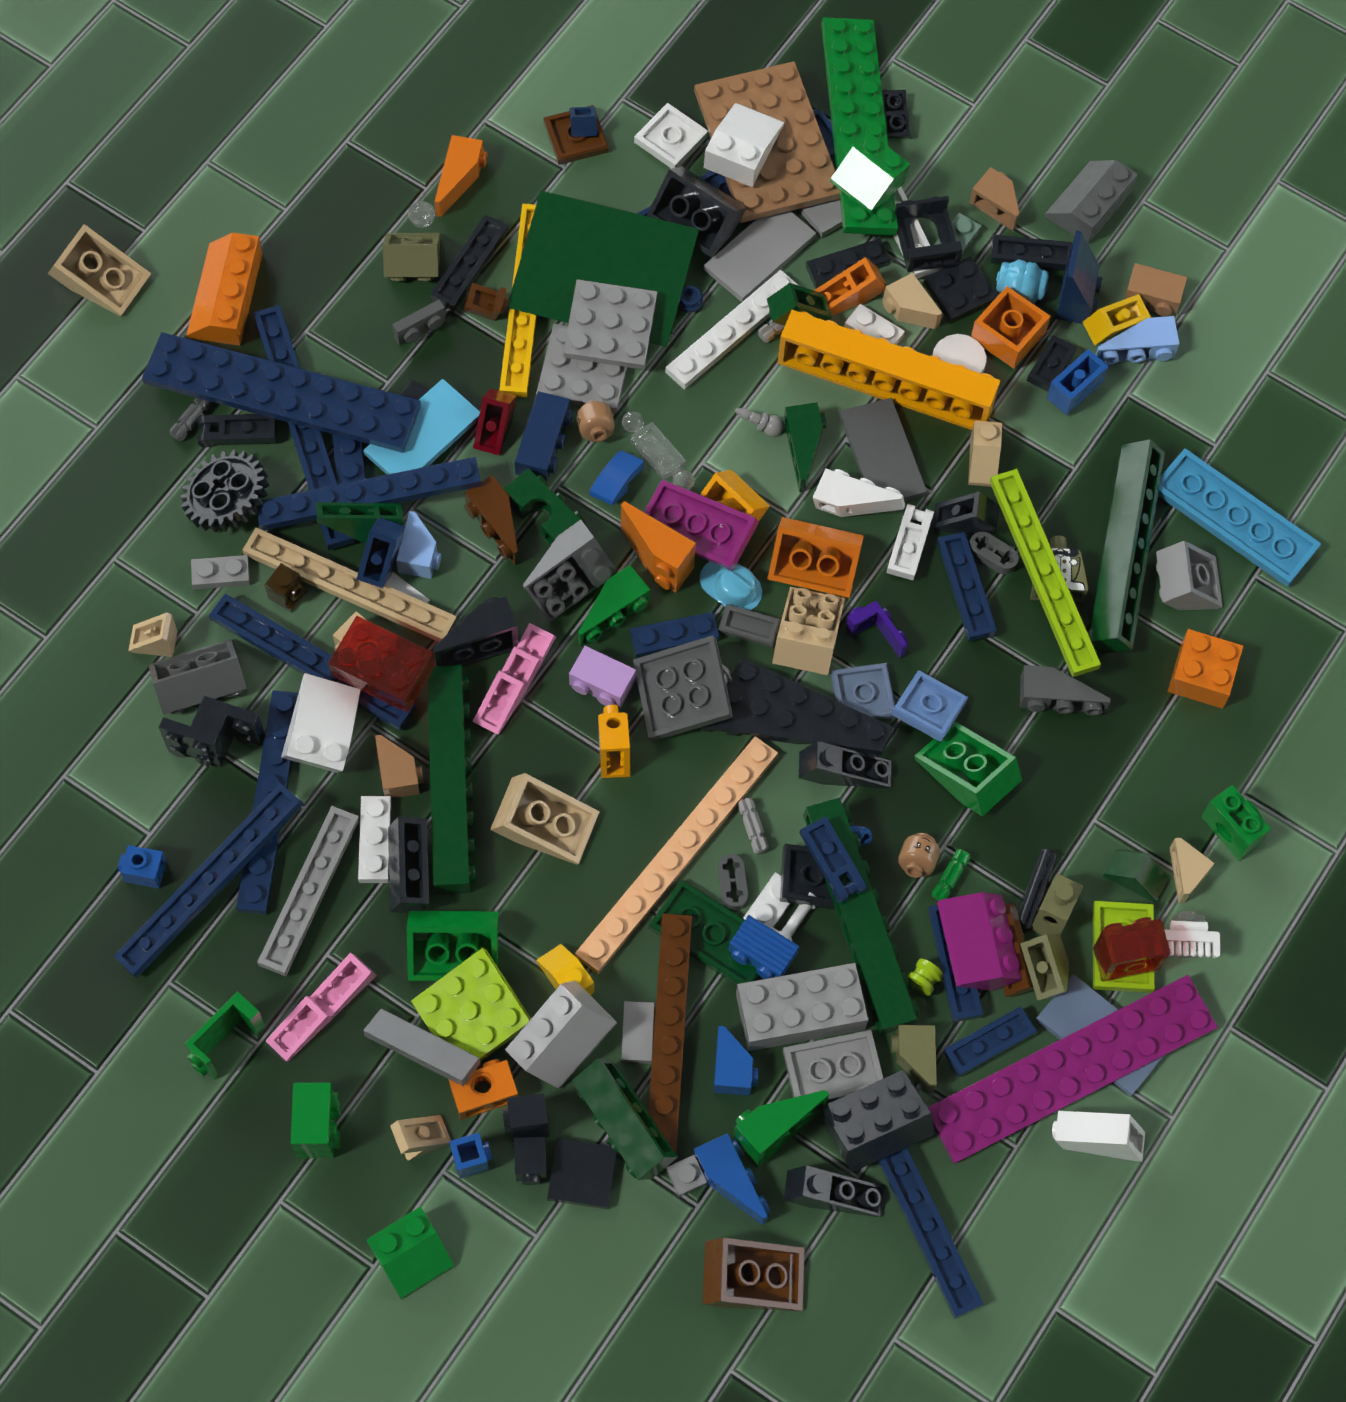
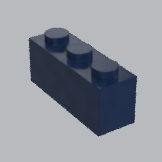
M540 391L537 392L514 462L515 475H521L529 468L535 475H541L548 482L550 473L555 474L558 465L556 454L558 449L563 450L566 440V434L563 433L566 426L570 427L574 411L570 410V399Z

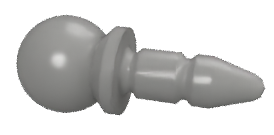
M743 408L735 409L737 415L757 425V430H763L770 437H777L784 430V422L779 416H769L766 412L760 415Z

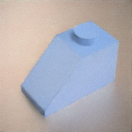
M409 511L396 560L398 573L431 579L434 569H439L441 553H437L436 541L417 514Z

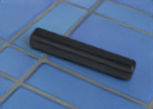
M1042 849L1039 853L1018 912L1021 928L1024 931L1032 928L1057 857L1056 853L1049 849Z

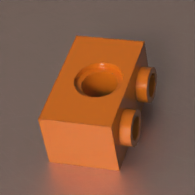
M499 1059L484 1063L482 1065L483 1068L475 1070L464 1086L449 1080L461 1120L507 1106V1098L518 1096L507 1060L500 1062ZM480 1082H488L491 1088L486 1093H478L475 1090V1086Z

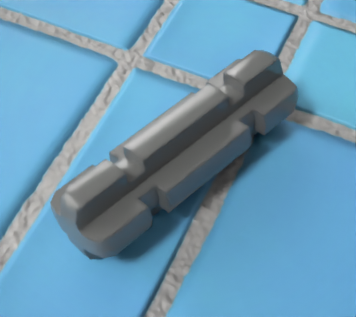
M195 398V404H191L178 419L179 423H175L170 429L171 436L178 441H183L188 435L187 430L191 431L197 424L198 418L204 415L202 412H206L212 405L211 401Z

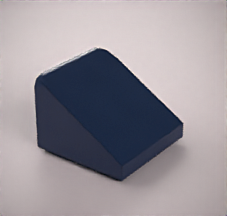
M596 107L569 108L571 135L573 137L596 136Z

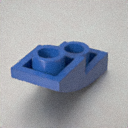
M620 450L600 473L592 485L589 495L613 506L627 493L628 483L643 470L644 460Z

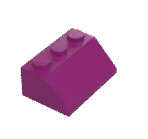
M981 892L943 899L937 902L956 987L996 991L1022 979L1002 895Z

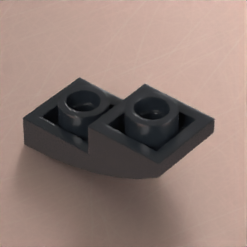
M882 90L887 138H910L906 90Z

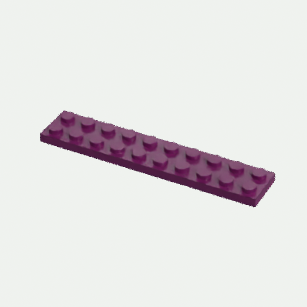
M1186 975L929 1106L928 1109L931 1112L933 1127L952 1163L955 1164L1218 1027L1189 975Z

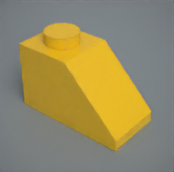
M1137 294L1100 308L1082 323L1094 346L1114 338L1146 318H1151L1140 295Z
M562 944L536 960L555 989L562 983L576 981L589 995L594 993V981L579 960Z

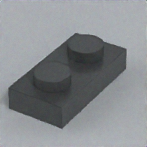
M437 300L392 324L394 339L399 346L415 341L420 335L429 330L438 329L446 322L445 307L441 301Z

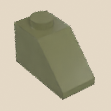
M1045 934L1020 943L1037 1000L1041 1001L1067 992L1069 961L1061 936Z
M898 1025L896 1035H891V1053H896V1063L926 1092H934L937 1085L935 1026Z

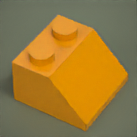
M732 469L715 473L700 494L755 517L758 522L770 507Z

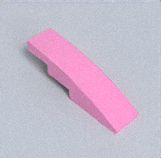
M531 623L528 624L517 648H513L502 671H498L472 722L498 735L500 734L543 663L556 638L555 635Z

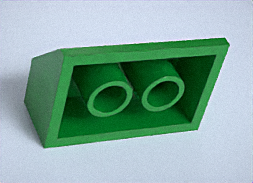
M409 911L407 921L408 981H438L481 948L488 951L498 967L499 912Z

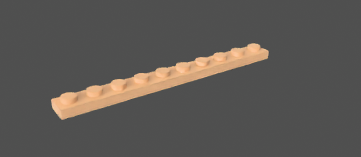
M756 736L751 740L576 951L575 957L597 974L602 971L738 806V802L747 795L778 757V752Z

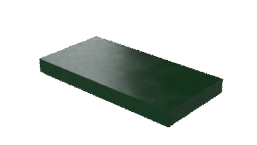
M681 879L648 925V929L661 937L662 914L692 916L689 955L736 986L737 984L755 981L759 976L756 972L757 969L749 963L746 965L738 963L731 957L732 953L729 952V943L745 919Z

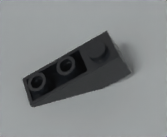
M817 741L799 752L798 778L822 785L890 788L891 760Z
M806 1165L787 1170L783 1201L809 1208L881 1217L884 1186Z

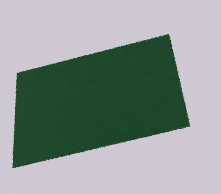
M540 190L507 308L569 323L577 279L657 291L649 343L667 347L699 229Z

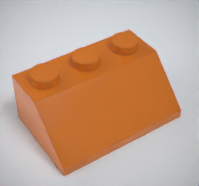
M782 517L777 531L768 580L850 598L864 535Z

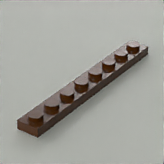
M662 914L648 1113L676 1153L692 916Z

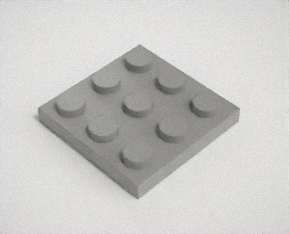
M577 279L563 357L644 370L657 291Z
M553 324L537 392L540 391L570 399V405L582 407L589 401H600L606 403L611 408L612 413H617L628 367L564 358L563 352L568 326Z

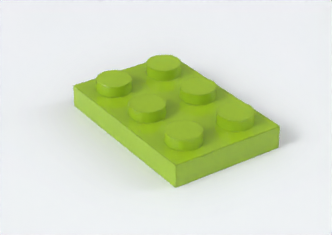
M1094 901L1093 990L1152 993L1155 990L1153 904Z

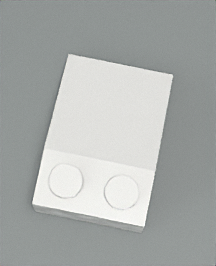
M735 103L715 130L705 150L704 168L753 187L784 122Z
M305 673L281 758L335 773L342 772L351 743L360 689Z

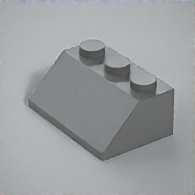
M576 981L562 983L505 1050L526 1072L559 1089L617 1022Z

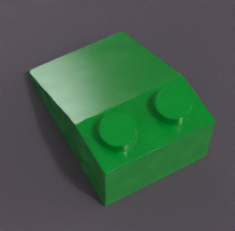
M955 721L942 742L933 739L914 756L915 760L961 804L981 816H984L1022 781L1015 756Z
M826 1090L758 1106L752 1112L748 1109L735 1121L737 1125L734 1128L733 1140L738 1142L741 1151L758 1168L822 1113L821 1107L827 1105L829 1093Z

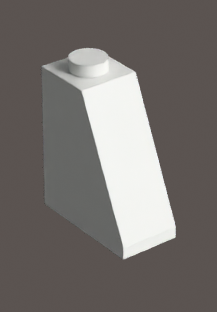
M1058 1111L1057 1121L1053 1122L1052 1135L1063 1149L1142 1162L1145 1131L1130 1114Z

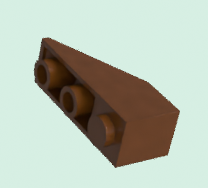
M491 475L481 482L482 486L471 488L465 492L466 504L464 508L472 519L477 518L482 524L480 527L488 539L493 538L502 557L506 560L509 558L516 566L519 563L509 496Z

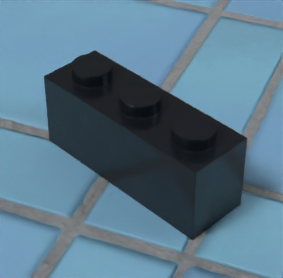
M397 817L388 827L390 912L409 913V911H422L429 904L427 819Z

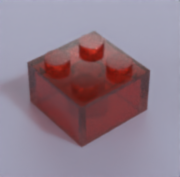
M1144 917L1135 920L1134 924L1123 926L1122 923H1113L1104 927L1093 947L1102 982L1160 971L1171 953L1161 919L1151 920L1150 917Z

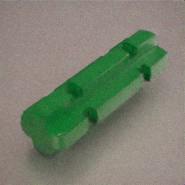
M958 849L955 852L952 861H950L941 876L939 884L936 885L932 892V897L935 900L948 899L950 890H953L964 868H966L970 861L971 855L962 849Z

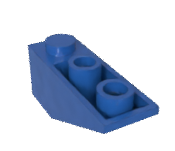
M727 1133L694 1148L693 1155H695L707 1184L761 1225L766 1224L767 1213L770 1212L764 1196H758L753 1185H756V1180L749 1167L745 1169L740 1160L743 1157V1153L736 1140L731 1141Z

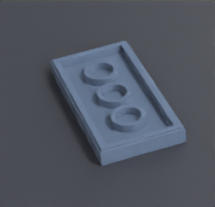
M1073 974L1068 979L1067 992L1054 996L1035 1021L1060 1040L1118 1009ZM1163 1056L1119 1078L1113 1083L1131 1097Z

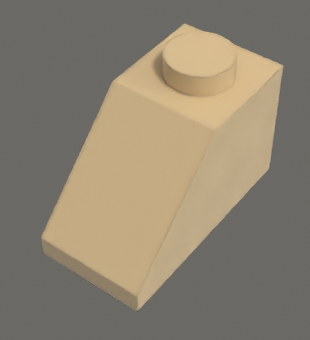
M913 273L885 287L882 301L883 306L889 314L892 313L897 321L932 329L939 327L942 312Z
M974 420L970 436L968 485L992 487L990 478L991 476L998 475L1002 423Z

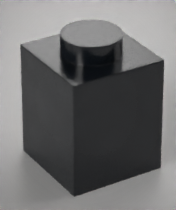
M545 1137L514 1138L516 1181H522L523 1185L532 1186L540 1184V1180H547Z

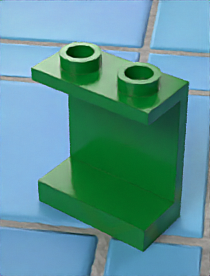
M238 991L185 1043L189 1052L186 1057L192 1062L191 1066L202 1077L206 1074L214 1080L218 1077L211 1060L206 1055L240 1021L257 1037L266 1029L260 1012Z

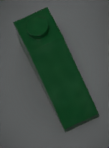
M818 402L785 407L784 425L799 492H805L821 441L822 429L826 428L825 413L819 411Z
M316 502L317 523L363 543L367 542L369 531L378 517L403 525L401 503Z

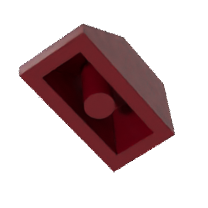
M490 388L483 396L473 449L495 455L501 454L512 422L517 395Z

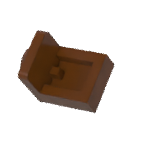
M472 283L464 311L495 321L500 313L504 314L508 298L505 297L507 288L501 287L499 291Z

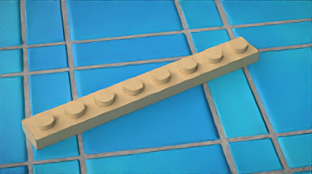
M255 528L242 550L243 554L248 555L249 558L274 569L282 563L298 572L301 581L439 642L457 623V616L387 585L382 589L357 580L358 572L261 529Z

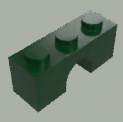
M529 468L503 488L509 496L510 507L522 519L535 511H542L550 516L541 525L542 539L549 546L552 545L558 535L579 520H582L585 524L582 515L576 510L572 511L567 506L565 499L558 492L553 493L548 488L545 479L539 474L535 475Z

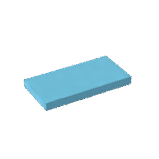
M441 379L419 399L421 401V408L404 453L370 444L364 449V454L386 474L427 467L478 421L480 411L444 379Z

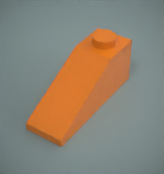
M451 136L434 201L436 216L442 217L479 177L481 167L485 168L488 153L484 151L483 140Z
M865 257L814 291L826 295L831 316L870 301L885 291L887 285L878 267Z

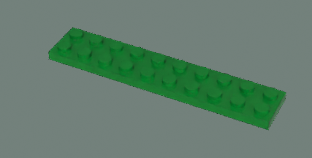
M823 17L821 23L837 169L852 147L869 132L888 146L874 20ZM839 189L843 233L896 235L898 224L897 215L895 214L894 193L873 212L869 213Z

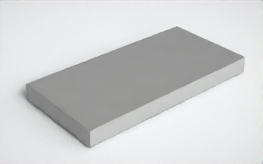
M791 211L756 219L704 265V271L739 301L743 302L816 238V232Z

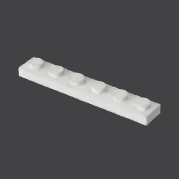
M779 270L666 366L665 373L685 390L770 317L767 303L768 297L788 283H796L782 270Z

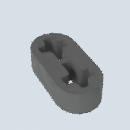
M977 532L971 537L969 546L973 558L1000 574L1007 575L1016 569L1019 555L1015 549L987 532ZM985 542L987 544L986 548L983 547L979 550L977 544ZM1007 556L1010 558V561L1004 565L1000 561L1001 558L1004 559Z
M727 854L718 862L717 873L720 896L724 907L731 911H738L745 907L748 898L745 867L743 860L739 856ZM727 863H732L733 867L737 868L735 869L734 879H730L728 870H723L727 868ZM731 886H736L737 895H742L739 897L738 902H733L732 898L728 897L731 894Z

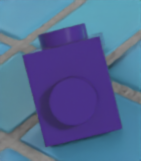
M874 601L864 608L859 606L849 613L846 630L851 637L876 624L898 657L905 656L908 640L902 630L895 628L892 623V617L885 607L881 608L878 602Z

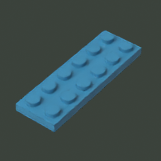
M1185 448L1161 475L1158 492L1160 498L1286 587L1290 585L1321 546V543Z

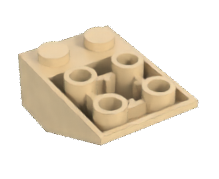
M790 587L777 635L772 664L828 675L845 598L837 597L833 594L809 591L805 588Z

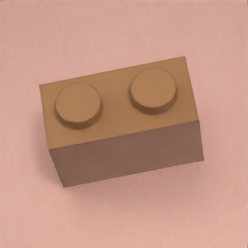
M1135 263L1124 299L1139 294L1148 311L1156 312L1161 316H1174L1175 318L1187 277Z

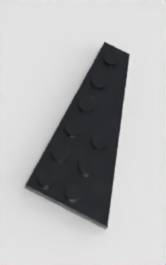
M742 657L730 675L731 683L727 682L726 684L733 718L701 727V731L705 732L715 730L726 732L727 735L756 736L758 739L799 745L801 743L813 744L820 741L878 756L883 754L894 734V727Z

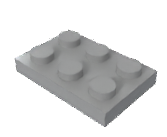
M871 1030L783 1048L793 1098L826 1090L829 1093L827 1102L836 1101L883 1079Z

